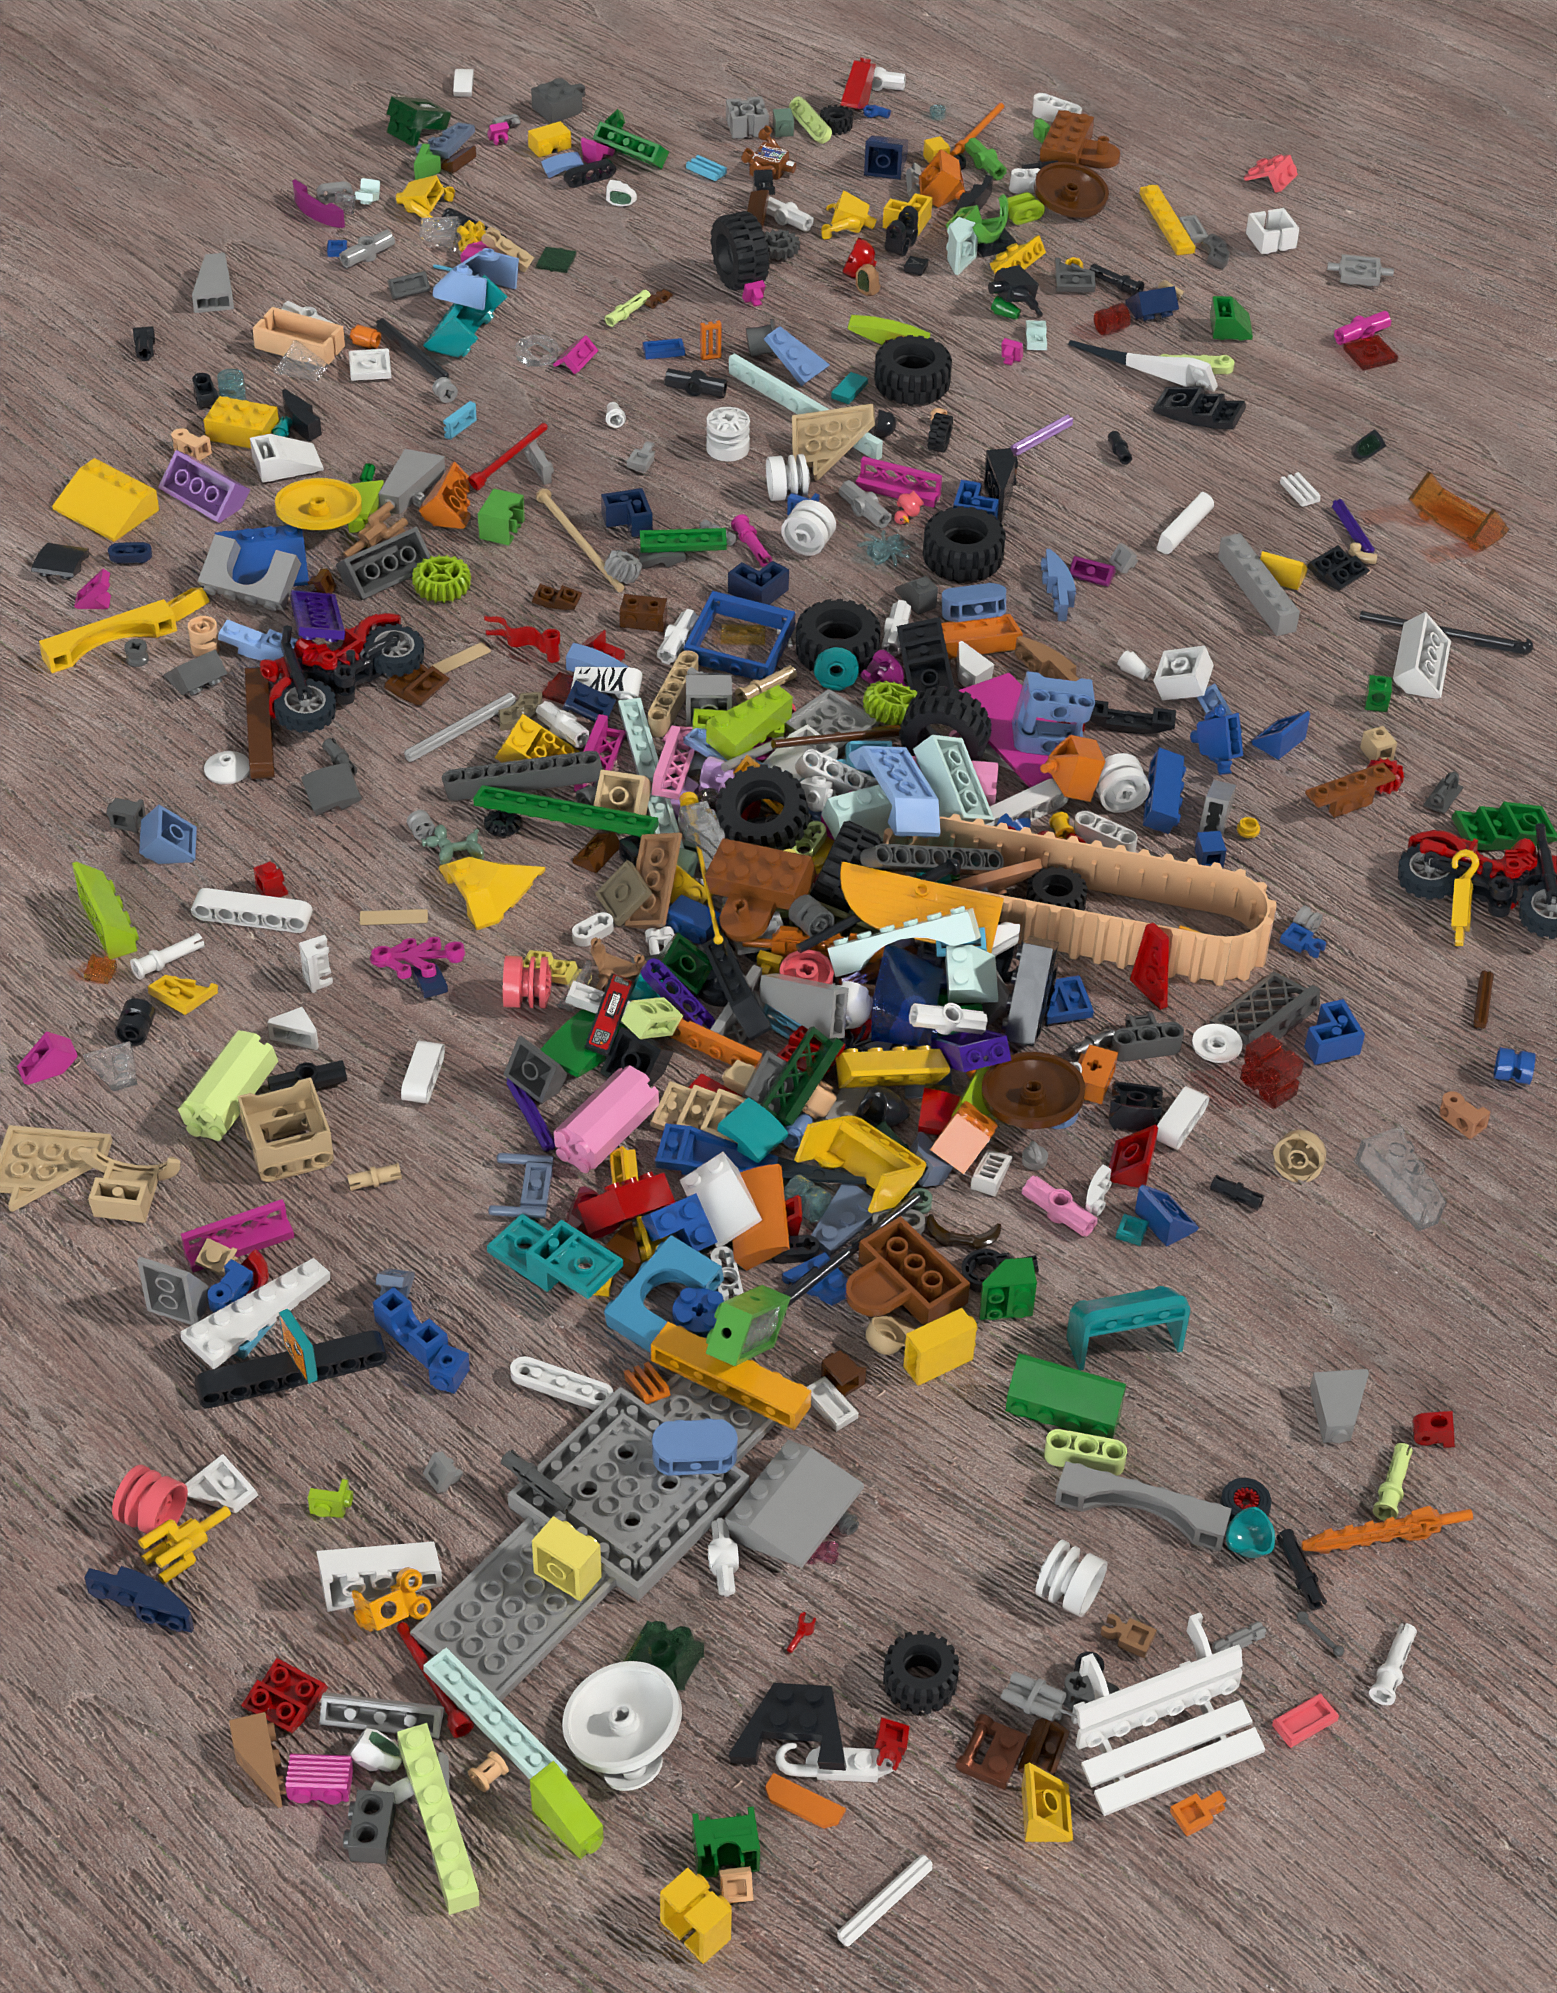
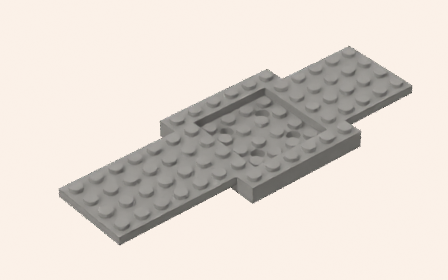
M676 1374L666 1383L669 1386L671 1396L647 1405L622 1387H619L537 1466L539 1472L576 1500L572 1510L569 1513L563 1514L533 1488L520 1482L508 1493V1507L523 1517L525 1521L410 1631V1634L434 1656L447 1647L501 1702L615 1586H618L639 1601L711 1528L712 1521L721 1518L749 1489L750 1476L735 1465L777 1422L679 1374ZM708 1418L713 1420L723 1419L736 1430L738 1437L737 1460L735 1465L726 1473L667 1476L661 1473L653 1463V1433L664 1422L675 1420L692 1421ZM627 1451L634 1454L627 1459L619 1456L621 1452ZM671 1481L677 1485L672 1489H666L662 1486L664 1482ZM584 1488H594L596 1490L592 1495H584L581 1491ZM553 1516L560 1521L569 1522L575 1530L585 1536H592L600 1544L602 1577L581 1602L534 1573L532 1540ZM635 1518L639 1520V1524L636 1526H628L624 1523L627 1519Z

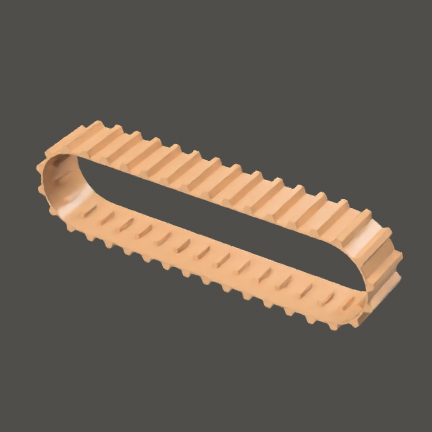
M953 814L950 818L940 817L939 837L895 836L890 828H886L884 831L883 844L998 850L1004 860L1002 868L1040 859L1042 867L1048 869V866H1054V868L1061 866L1064 869L1074 870L1073 873H1079L1081 879L1086 881L1087 889L1222 914L1242 922L1251 930L1242 935L1225 937L1157 925L1169 937L1168 978H1173L1175 974L1188 976L1190 982L1197 983L1199 979L1213 980L1217 986H1223L1225 980L1238 978L1246 981L1249 979L1250 971L1254 967H1263L1265 965L1277 905L1276 901L1268 899L1266 894L1267 885L1264 882H1255L1247 877L1246 870L1238 869L1234 872L1222 869L1221 864L1216 862L1211 866L1199 865L1194 858H1190L1187 862L1174 860L1172 854L1167 853L1162 858L1151 856L1149 850L1142 849L1139 853L1126 851L1124 845H1118L1115 849L1103 847L1101 841L1095 840L1092 844L1079 842L1076 836H1070L1068 840L1055 838L1054 832L1049 831L1044 835L1031 833V829L1028 827H1024L1020 831L1008 829L1006 823H1000L995 827L985 825L983 819L979 818L974 822L961 820L958 814ZM887 871V872H891V873H895V874H900V875H904V876H909L908 874H906V873H904V872H899V871ZM966 889L1004 898L999 922L1020 924L1018 944H1021L1022 941L1025 942L1029 936L1059 942L1057 951L1068 953L1070 959L1076 960L1079 956L1091 957L1094 964H1101L1104 960L1116 962L1117 967L1120 969H1124L1127 965L1134 966L1147 924H1150Z

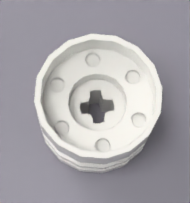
M720 407L711 411L706 418L707 453L717 460L726 462L736 461L745 457L749 452L750 444L749 415L735 407Z
M798 454L796 462L794 456L789 455L787 465H785L782 456L767 457L766 480L771 501L785 500L787 490L790 491V494L798 495L799 492V496L808 497L810 476L804 454Z
M1062 1539L1045 1559L1039 1573L1035 1593L1041 1598L1049 1594L1048 1600L1051 1603L1057 1602L1064 1594L1063 1609L1082 1617L1090 1608L1101 1587L1108 1564L1107 1561L1091 1553L1087 1554L1079 1563L1080 1548L1074 1546L1069 1551V1542Z

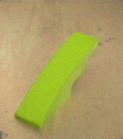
M851 315L847 326L848 330L880 345H883L885 340H894L899 336L907 337V335H913L918 337L920 335L928 339L931 333L912 325L874 316Z

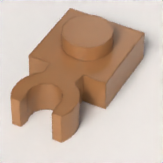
M1108 1614L1106 1623L1113 1625L1114 1628L1102 1626L1101 1636L1106 1639L1117 1638L1119 1639L1117 1647L1145 1658L1156 1636L1157 1629L1131 1618L1125 1624L1122 1623L1117 1615Z

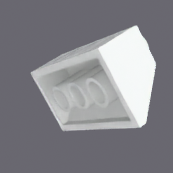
M1426 612L1403 624L1393 679L1395 684L1401 687L1405 693L1438 699L1442 695L1451 640Z

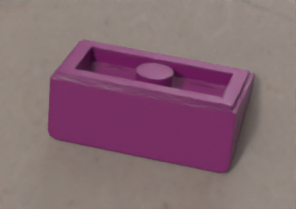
M1077 556L1073 557L1069 569L1073 578L1109 587L1116 573L1115 566Z

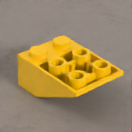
M522 714L494 758L503 763L577 753L580 751Z

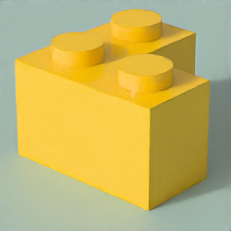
M915 193L908 203L890 198L883 208L882 228L887 229L892 221L898 220L899 213L904 207L912 206L918 212L917 229L919 236L931 218L933 197Z

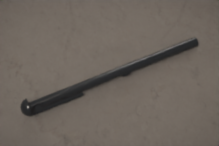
M1361 611L1359 618L1360 620L1402 628L1404 622L1408 621L1407 619ZM1438 626L1445 635L1475 641L1474 645L1523 655H1528L1533 650V642L1526 638V642Z
M949 858L945 863L916 878L935 882L950 873L957 876L961 871V864L957 859ZM853 914L797 944L796 948L799 953H802L862 920L856 914Z
M914 1192L860 1237L850 1241V1247L838 1253L820 1269L814 1266L782 1293L791 1297L788 1307L859 1251V1243L862 1239L902 1216L920 1202V1195Z

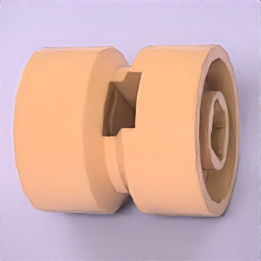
M198 616L191 619L188 623V633L193 655L199 657L214 649L218 653L220 651V643L215 619L209 616Z

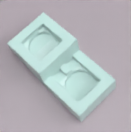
M1026 320L1027 350H1047L1046 321Z

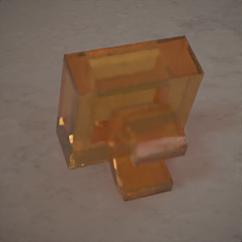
M92 953L88 966L84 971L85 980L109 984L117 969L116 960H111L108 956H104V958L96 957Z

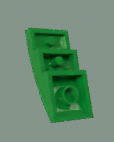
M1503 801L1499 808L1479 806L1475 813L1455 810L1451 817L1462 839L1473 841L1474 838L1478 839L1477 850H1510L1519 840L1524 838L1530 839L1537 846L1535 826L1538 823L1545 825L1548 843L1557 841V833L1542 806Z
M581 1009L555 1032L540 1049L560 1064L565 1072L577 1078L606 1060V1056L584 1048L596 1013ZM619 1024L614 1041L617 1037L620 1028H628L625 1024Z

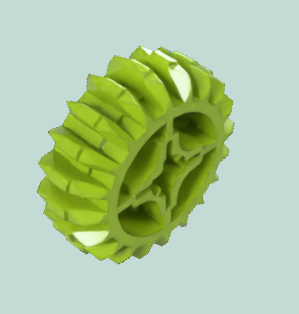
M448 554L446 556L438 555V557L430 556L429 559H423L422 563H417V567L413 569L412 584L416 593L420 594V598H426L427 601L434 600L435 603L438 601L445 603L447 600L453 602L454 598L461 599V595H465L467 590L470 589L471 573L463 559L457 560L456 556L449 557Z
M877 681L872 683L870 687H867L863 697V708L869 714V717L875 718L877 722L881 721L884 725H901L909 703L916 697L917 691L911 690L909 686H903L902 683L896 684L894 681L892 683L887 681L882 683Z

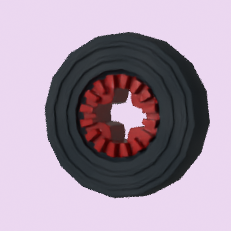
M1246 1477L1236 1478L1228 1482L1222 1490L1220 1499L1221 1505L1232 1508L1229 1521H1232L1239 1512L1250 1507H1257L1268 1516L1272 1503L1267 1488L1257 1480ZM1245 1499L1249 1500L1250 1503L1244 1506L1242 1504Z

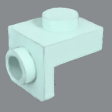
M362 178L360 190L355 191L354 199L360 200L361 204H372L373 201L379 200L380 181Z

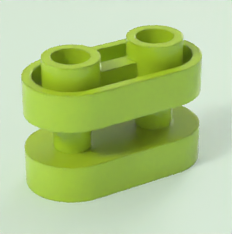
M1029 192L1007 198L1008 218L1016 225L1038 220L1044 214L1045 206Z

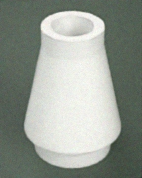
M610 402L607 405L606 422L613 428H619L625 423L626 415L616 402Z
M1127 650L1118 660L1117 665L1120 666V670L1139 677L1143 681L1151 673V669L1134 652Z

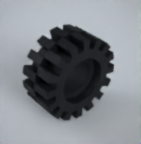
M828 105V108L824 107L821 110L820 117L831 128L832 135L836 133L842 135V132L846 134L847 131H851L853 126V112L848 107L843 108L842 105L840 107Z
M936 412L928 434L927 447L929 450L946 452L953 429V416Z

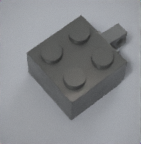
M556 78L551 82L531 88L532 108L551 124L576 116L582 111V97L585 96V86L581 83L570 85L563 78Z

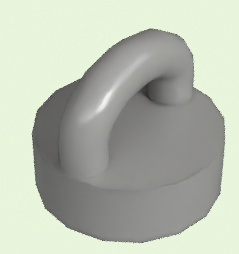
M1030 1142L1029 1146L1022 1153L1023 1165L1030 1170H1040L1046 1166L1048 1161L1047 1151L1045 1148L1038 1146L1036 1142Z

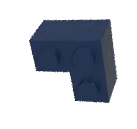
M643 488L601 494V514L606 527L627 524L632 537L640 536V530H653V513Z
M771 561L759 571L741 562L728 572V593L736 597L770 605L789 590V569L774 561Z

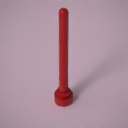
M541 423L482 472L479 471L471 474L467 478L469 484L476 491H479L485 486L489 476L548 429L547 424Z
M400 1622L397 1625V1631L439 1702L444 1707L448 1715L447 1727L454 1738H461L467 1735L474 1727L473 1721L465 1712L458 1710L455 1703L423 1671L424 1664L429 1660L418 1641L410 1634L411 1630L407 1623Z

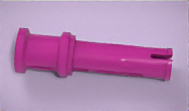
M740 514L733 518L731 521L732 529L737 531L739 539L748 545L760 566L765 567L769 564L766 558L771 562L772 557L756 536L757 530L754 526L750 525L749 518L746 515Z

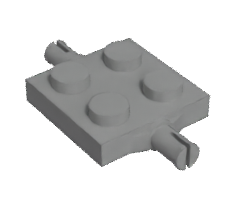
M1342 254L1340 263L1328 262L1327 270L1339 272L1340 283L1349 285L1379 286L1381 275L1393 277L1394 268H1382L1380 258Z

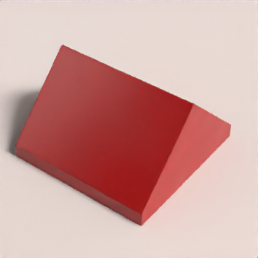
M1156 1125L1115 1141L1109 1165L1111 1169V1182L1139 1188L1142 1184L1147 1185L1158 1134V1127Z

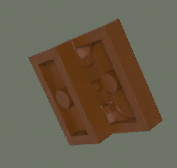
M420 663V668L414 669L411 674L405 673L403 676L393 675L386 681L384 688L410 703L421 706L448 683L450 678L433 665L428 669Z

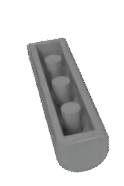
M324 1692L321 1699L319 1725L360 1730L370 1728L379 1732L397 1734L398 1731L427 1723L431 1738L439 1739L444 1720V1707Z

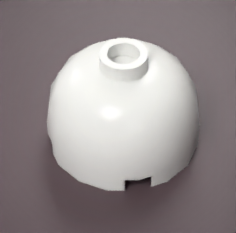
M843 981L842 985L837 986L849 988L845 1029H855L868 1020L873 998L868 995L869 990L866 987L855 982Z

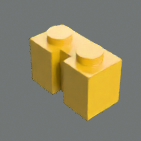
M561 121L528 130V147L538 157L552 154L553 149H556L558 152L571 148V131Z

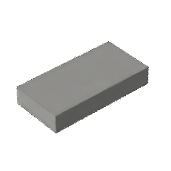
M1196 215L1178 217L1193 243H1201L1208 237L1207 232Z

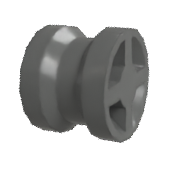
M132 639L126 642L124 649L127 654V663L133 667L147 664L149 655L146 652V642L141 639Z

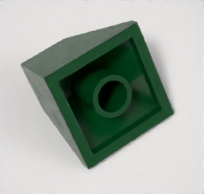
M678 932L655 958L663 962L694 997L698 996L712 970L707 955ZM667 985L666 990L671 994H675L674 988Z

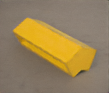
M621 1146L609 1154L612 1184L619 1182L620 1186H622V1181L636 1177L637 1181H639L635 1149L627 1150Z

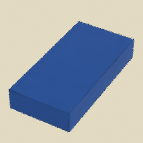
M682 338L643 342V351L646 359L685 356Z

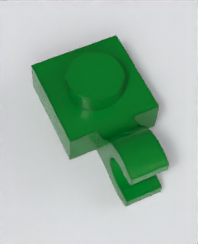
M619 109L605 120L606 124L624 130L622 127L626 122L623 113Z

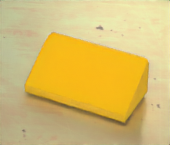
M192 587L168 601L167 604L175 614V620L179 621L208 604L209 598L202 587Z

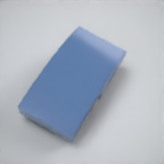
M578 152L563 153L541 161L548 178L565 170L584 165Z

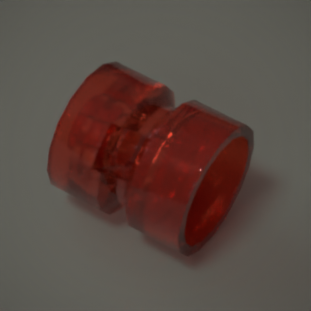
M1123 303L1110 306L1108 309L1098 310L1094 313L1095 328L1103 336L1128 328L1131 323L1129 310Z

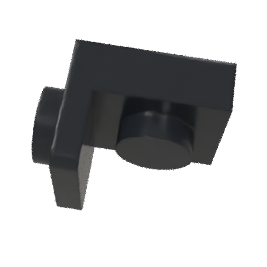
M630 835L619 840V857L623 862L626 860L632 862L636 868L641 838Z

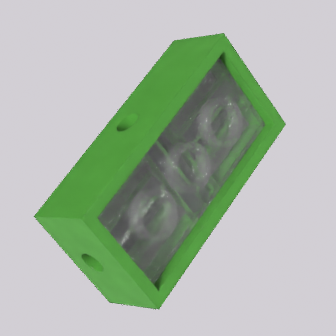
M760 1285L720 1303L715 1312V1318L717 1319L715 1326L710 1330L706 1339V1344H708L706 1354L737 1366L773 1348L791 1297Z

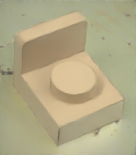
M207 1238L195 1264L224 1277V1266L228 1261L232 1259L238 1262L239 1258L235 1256L238 1249L234 1247L230 1249Z

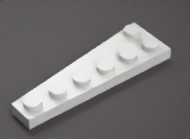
M312 1258L182 1330L181 1340L212 1369H215L238 1352L239 1346L246 1340L252 1341L256 1338L259 1330L266 1325L270 1327L274 1324L280 1311L287 1308L291 1311L299 1302L305 1300L330 1280V1272L316 1259Z

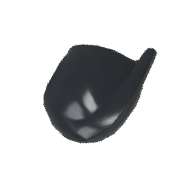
M878 1084L865 1094L860 1102L857 1113L859 1118L878 1129H887L906 1120L910 1116V1109L896 1093ZM874 1097L869 1109L863 1114L865 1104Z

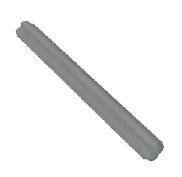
M507 693L404 751L405 759L413 762L499 714L498 710L508 708L516 703L515 695Z

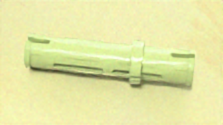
M642 290L623 305L616 306L613 312L606 315V324L613 327L619 321L626 320L629 314L645 304L647 298L651 296L649 291Z

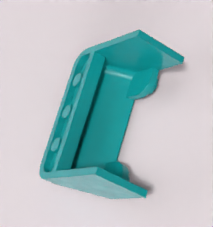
M483 275L482 278L487 279L485 309L480 310L453 303L423 346L430 352L457 358L459 356L465 357L471 350L470 346L478 340L475 332L483 323L487 325L494 317L493 311L508 296L489 278Z
M1165 1286L1076 1302L1070 1309L1066 1338L1078 1370H1084L1089 1337L1166 1323L1177 1353L1183 1352L1191 1308L1186 1297Z

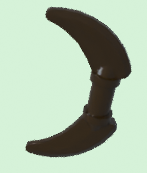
M929 1214L927 1217L926 1225L929 1233L933 1238L945 1245H953L955 1243L979 1249L994 1243L1001 1233V1224L999 1223L988 1232L975 1236L974 1234L955 1233V1231L949 1232L936 1222L933 1214Z

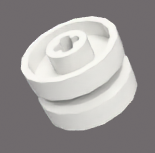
M803 500L795 506L783 523L781 534L785 543L795 552L805 556L816 555L821 552L836 530V520L828 507L814 500Z
M1127 753L1115 754L1105 758L1106 762L1095 789L1103 807L1114 813H1124L1140 806L1147 799L1150 786L1138 759Z

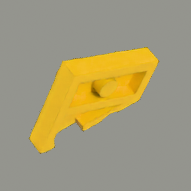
M164 975L148 986L149 995L184 1015L218 993L217 984L211 983L209 987L196 985V980L180 979L170 975Z

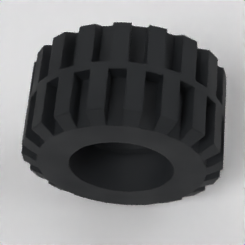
M1048 866V869L1042 868L1029 878L1026 900L1085 911L1088 889L1086 881L1081 879L1079 873H1073L1074 870L1064 869L1061 866L1059 868Z
M917 1631L916 1635L908 1632L905 1633L904 1639L900 1636L896 1638L894 1645L891 1644L885 1655L883 1674L885 1692L887 1695H891V1701L895 1705L900 1703V1709L904 1711L908 1708L912 1709V1714H919V1711L931 1714L934 1708L936 1711L943 1709V1703L948 1705L952 1700V1695L956 1693L959 1674V1658L955 1654V1648L952 1644L947 1646V1639L944 1637L938 1639L936 1638V1633L930 1632L929 1635L924 1634V1631ZM922 1666L932 1670L935 1675L930 1678H917L910 1675L907 1670L912 1667Z

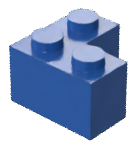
M961 480L953 509L958 506H964V508L976 507L977 510H985L987 514H992L997 518L999 499L981 496L982 483Z
M1344 999L1321 1004L1317 1025L1308 1028L1304 1048L1314 1065L1361 1053L1365 1033Z
M697 1193L641 1217L651 1242L674 1232L678 1240L696 1251H700L718 1242Z

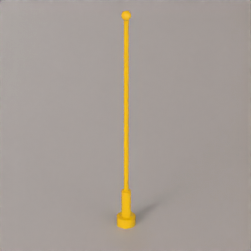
M685 792L679 798L680 807L687 813L688 822L692 825L715 934L713 941L719 945L723 942V937L719 933L712 896L705 879L706 868L696 826L698 822L696 809L699 806V801L694 792Z

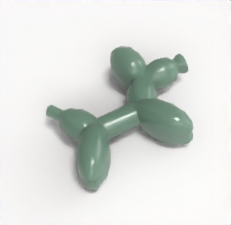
M440 824L435 828V836H429L425 840L421 839L423 847H436L439 845L441 848L439 853L440 865L449 863L453 857V852L465 850L473 858L484 859V850L477 843L478 829L469 834L465 841L451 843L447 839V829L444 825Z

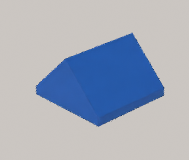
M1309 711L1276 720L1251 740L1252 745L1279 760L1306 738L1310 719Z
M1143 1184L1139 1187L1135 1213L1141 1219L1149 1221L1148 1227L1166 1247L1199 1229L1195 1222L1168 1193Z

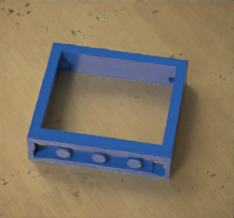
M712 591L684 646V651L697 653L698 665L754 680H762L773 674L796 627L795 611ZM716 613L781 630L765 664L700 647Z

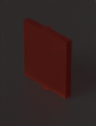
M558 672L554 679L548 682V686L542 692V697L565 704L571 691L573 676Z

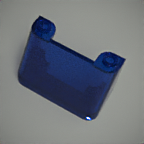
M885 945L872 1003L871 1041L931 1046L933 1037L937 1038L938 1032L932 1028L914 1027L909 1022V1014L914 1003L937 1006L939 994H942L943 989H947L944 969L897 945Z

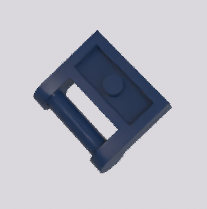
M575 680L562 710L566 712L570 710L596 722L599 714L609 718L617 699Z

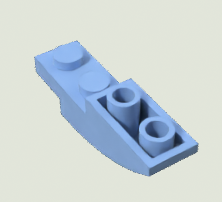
M227 619L218 633V640L238 647V654L257 660L270 659L273 661L283 657L280 647L282 633L269 629L268 633L264 634ZM291 637V645L294 649V645L298 639Z

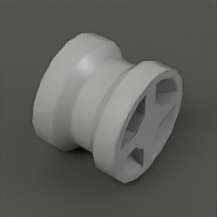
M446 377L437 379L432 386V391L443 403L452 402L457 397V388Z
M417 810L408 816L407 825L412 830V834L416 839H426L434 833L435 825L430 820V816L426 811Z
M1304 905L1297 912L1293 922L1315 933L1322 922L1323 915L1318 912H1312L1310 907Z

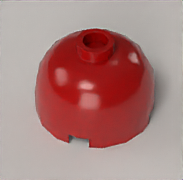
M858 237L842 273L856 278V272L861 266L870 264L875 267L877 261L874 260L875 251L872 245Z

